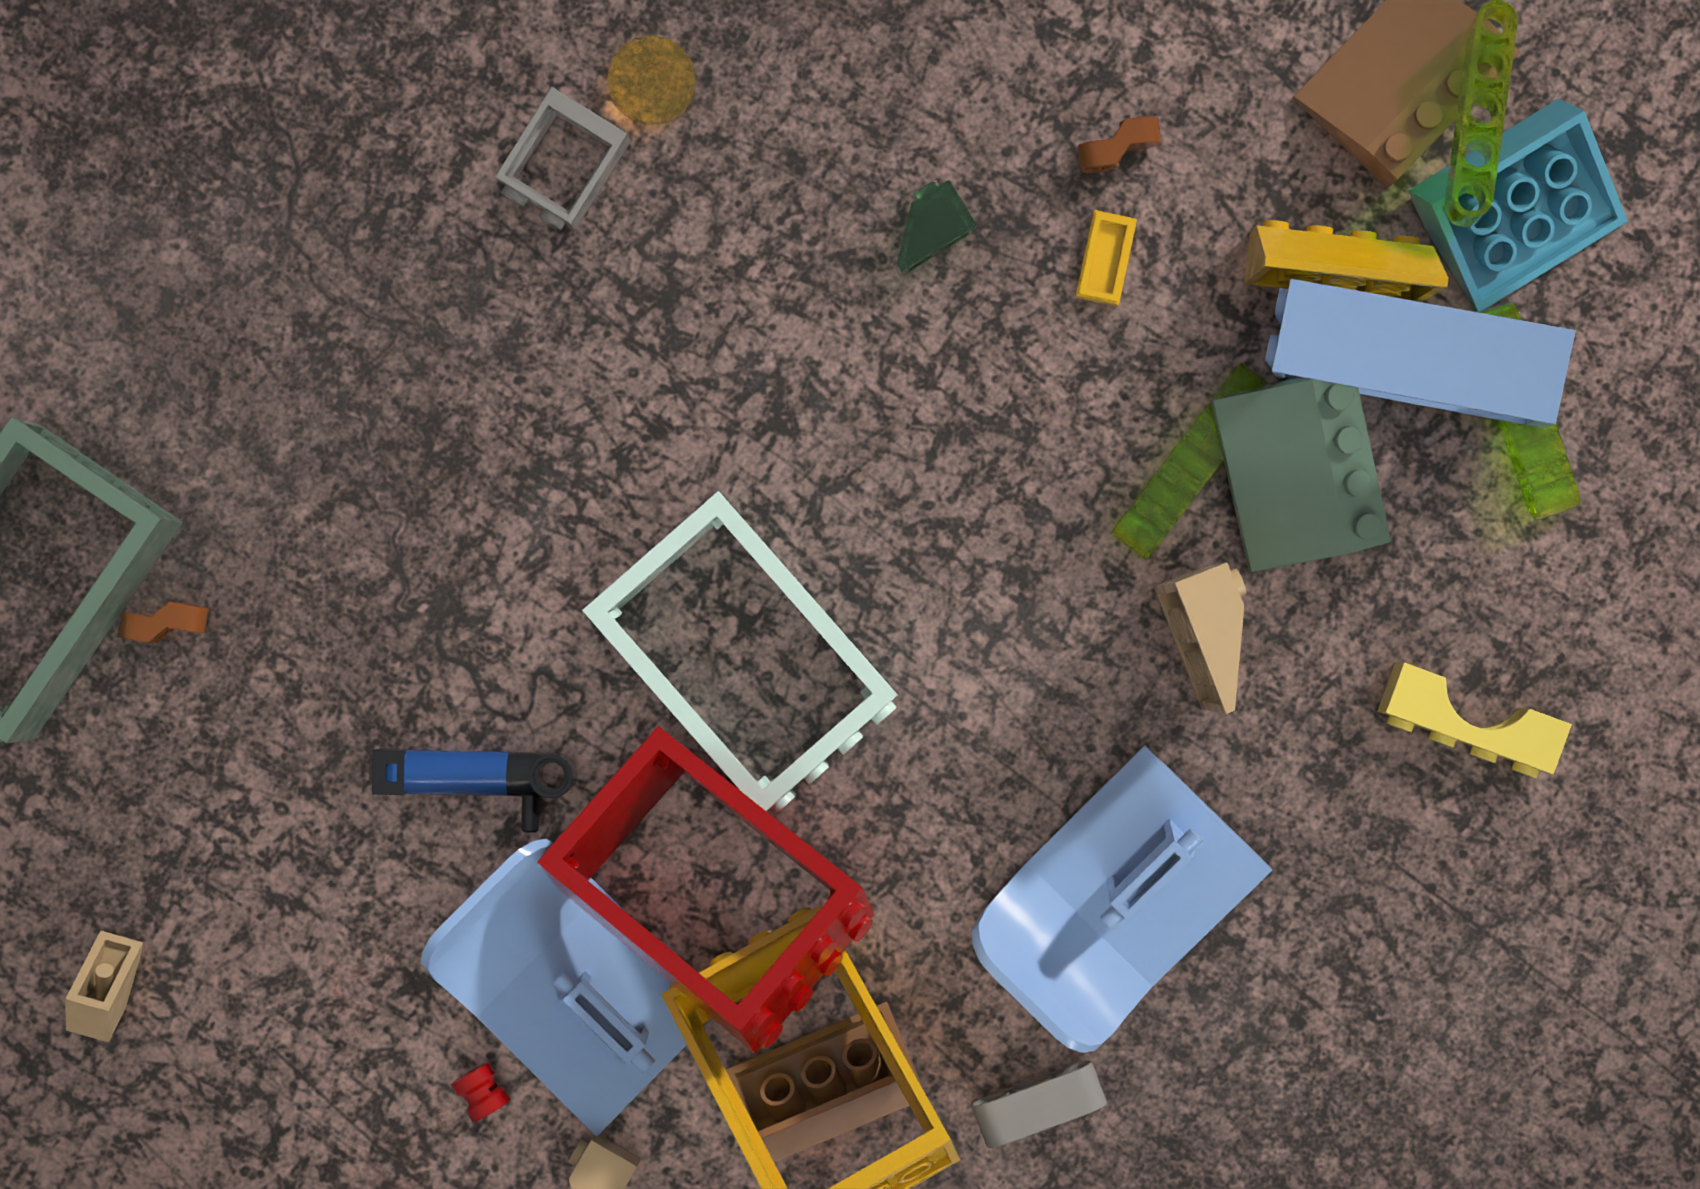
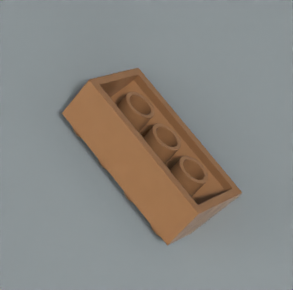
M884 1002L877 1005L879 1012L922 1087L888 1003ZM859 1014L726 1069L774 1163L909 1106Z

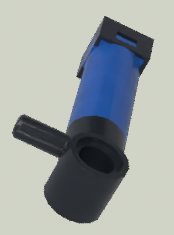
M379 748L373 750L372 795L522 797L521 830L525 833H536L539 830L540 797L551 799L564 795L575 785L578 773L573 760L566 754L559 752L533 753ZM555 763L562 767L565 777L561 786L551 787L545 783L542 772L546 764Z

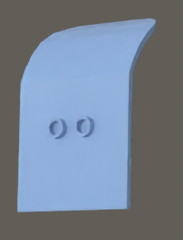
M1144 745L1015 873L978 916L971 931L973 948L980 963L989 974L1058 1041L1067 1048L1078 1052H1092L1099 1048L1117 1030L1145 994L1272 871V868Z
M548 839L532 841L513 853L433 933L422 951L421 964L437 983L473 1013L597 1137L687 1044L661 996L663 992L669 990L671 983L555 886L537 863L553 842ZM592 878L588 880L603 894H605L609 899H611L615 904H617Z

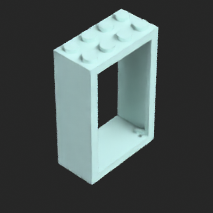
M719 491L582 610L737 788L765 811L770 808L774 814L778 813L795 797L796 793L792 788L804 778L810 784L829 768V763L825 759L838 749L843 755L861 740L863 735L859 732V729L870 719L877 725L897 708L892 700L898 694ZM723 524L866 686L860 691L865 700L772 781L766 776H763L758 782L615 620L622 614L620 609L709 530L713 527L718 530Z

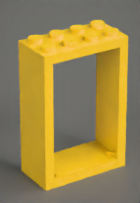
M819 905L814 909L804 908L795 912L789 917L787 924L773 932L772 930L759 932L749 940V945L735 953L725 952L710 961L708 968L699 973L733 1002L744 999L821 909V906ZM844 950L841 953L843 959L835 972L925 1134L828 1189H911L960 1161V1158L934 1108L847 952ZM670 984L669 990L663 992L661 996L761 1189H788L704 1029L705 1024L712 1018Z

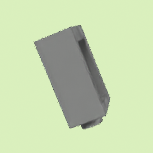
M551 87L495 177L504 186L501 193L511 201L522 207L528 201L542 210L539 217L553 227L561 230L564 225H567L576 230L631 141L626 132ZM556 116L608 148L569 211L518 180V177Z

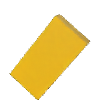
M1098 210L1093 211L1075 298L1118 307L1137 219Z

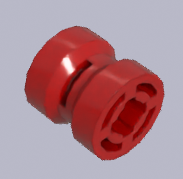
M489 1061L475 1067L450 1084L456 1095L463 1097L467 1101L466 1112L473 1123L495 1112L511 1100L505 1087L496 1085L494 1079L496 1072Z

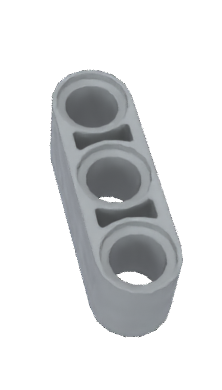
M1086 1060L990 1094L975 1101L971 1106L986 1146L994 1148L1092 1113L1107 1104V1100L1093 1062Z

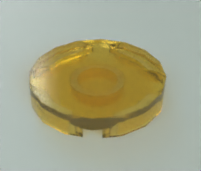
M650 35L633 39L619 49L611 61L608 74L610 95L621 113L637 123L651 125L669 123L683 114L693 100L696 84L693 63L684 49L668 38Z

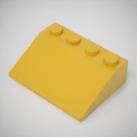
M1265 220L1262 226H1256L1250 232L1244 284L1289 289L1290 280L1295 279L1423 302L1447 288L1449 278L1434 246L1420 245L1421 238L1394 236V241L1377 240V233L1371 231L1354 230L1350 232V236L1334 235L1333 228L1327 226L1309 225L1306 231L1289 229L1288 222Z

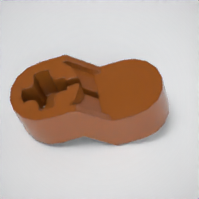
M1150 116L1126 118L1119 123L1120 128L1113 139L1089 141L1079 144L1080 171L1083 173L1113 171L1120 167L1119 161L1126 151L1148 149L1161 145L1159 118Z
M169 601L152 616L122 611L117 637L158 644L159 641L174 629L204 633L209 608Z

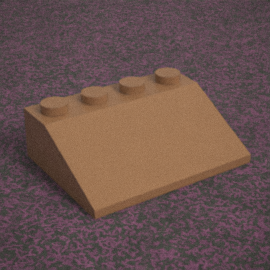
M1386 0L1293 96V99L1386 188H1389L1521 51L1489 20L1459 0Z

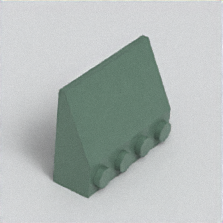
M1296 376L1210 400L1246 562L1250 572L1350 554L1391 542L1359 389L1357 387Z

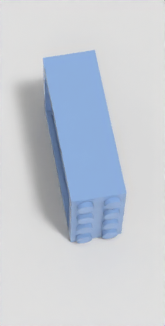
M1291 279L1289 289L1280 288L1275 316L1279 324H1281L1279 335L1270 334L1265 361L1272 368V372L1277 379L1285 380L1296 376L1357 387L1359 394L1545 428L1555 425L1557 421L1576 330Z

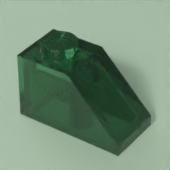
M934 180L914 193L917 200L912 202L897 261L896 271L900 277L976 231L977 224L950 180L940 186Z

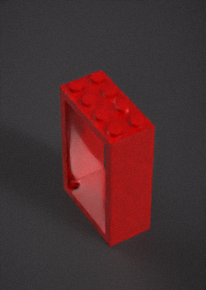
M659 726L537 861L539 866L563 894L754 1054L762 1046L767 1048L776 1041L783 1030L781 1024L792 1011H800L809 1002L813 995V986L823 975L828 977L838 968L843 959L841 953L853 940L858 942L867 934L873 923L871 918L875 915L863 887ZM682 774L686 775L830 890V895L827 898L828 901L744 999H740L738 1002H733L588 881Z

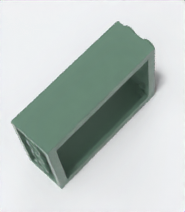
M11 417L0 432V495L29 453L32 452L133 522L129 526L132 528L12 704L10 706L6 705L5 708L0 706V745L3 742L16 743L36 738L183 524L175 516L42 425Z

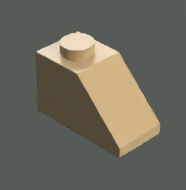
M100 931L65 998L66 1031L105 1042L110 1041L126 1009L142 953L143 942Z
M600 1134L597 1137L593 1135L589 1143L581 1139L568 1161L569 1164L575 1166L569 1177L571 1189H625L641 1158Z

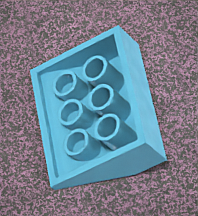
M1561 99L1553 101L1408 190L1424 228L1473 309L1478 313L1628 222L1585 111Z

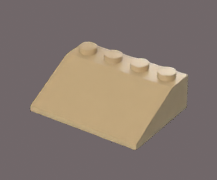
M1226 562L1202 567L1153 586L1201 709L1224 714L1235 711L1244 618V603L1241 596L1247 594L1245 584L1238 569L1230 570Z

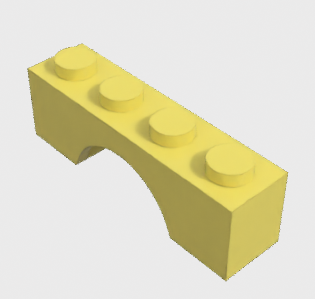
M1395 662L1377 712L1389 716L1387 724L1411 733L1414 726L1431 731L1428 737L1429 740L1454 748L1456 741L1472 746L1470 751L1472 756L1492 763H1496L1498 756L1514 762L1511 770L1536 779L1539 772L1554 775L1572 726L1570 723L1535 710L1518 708L1507 720L1498 725L1488 728L1475 727L1464 721L1453 709L1448 698L1445 677L1405 662Z

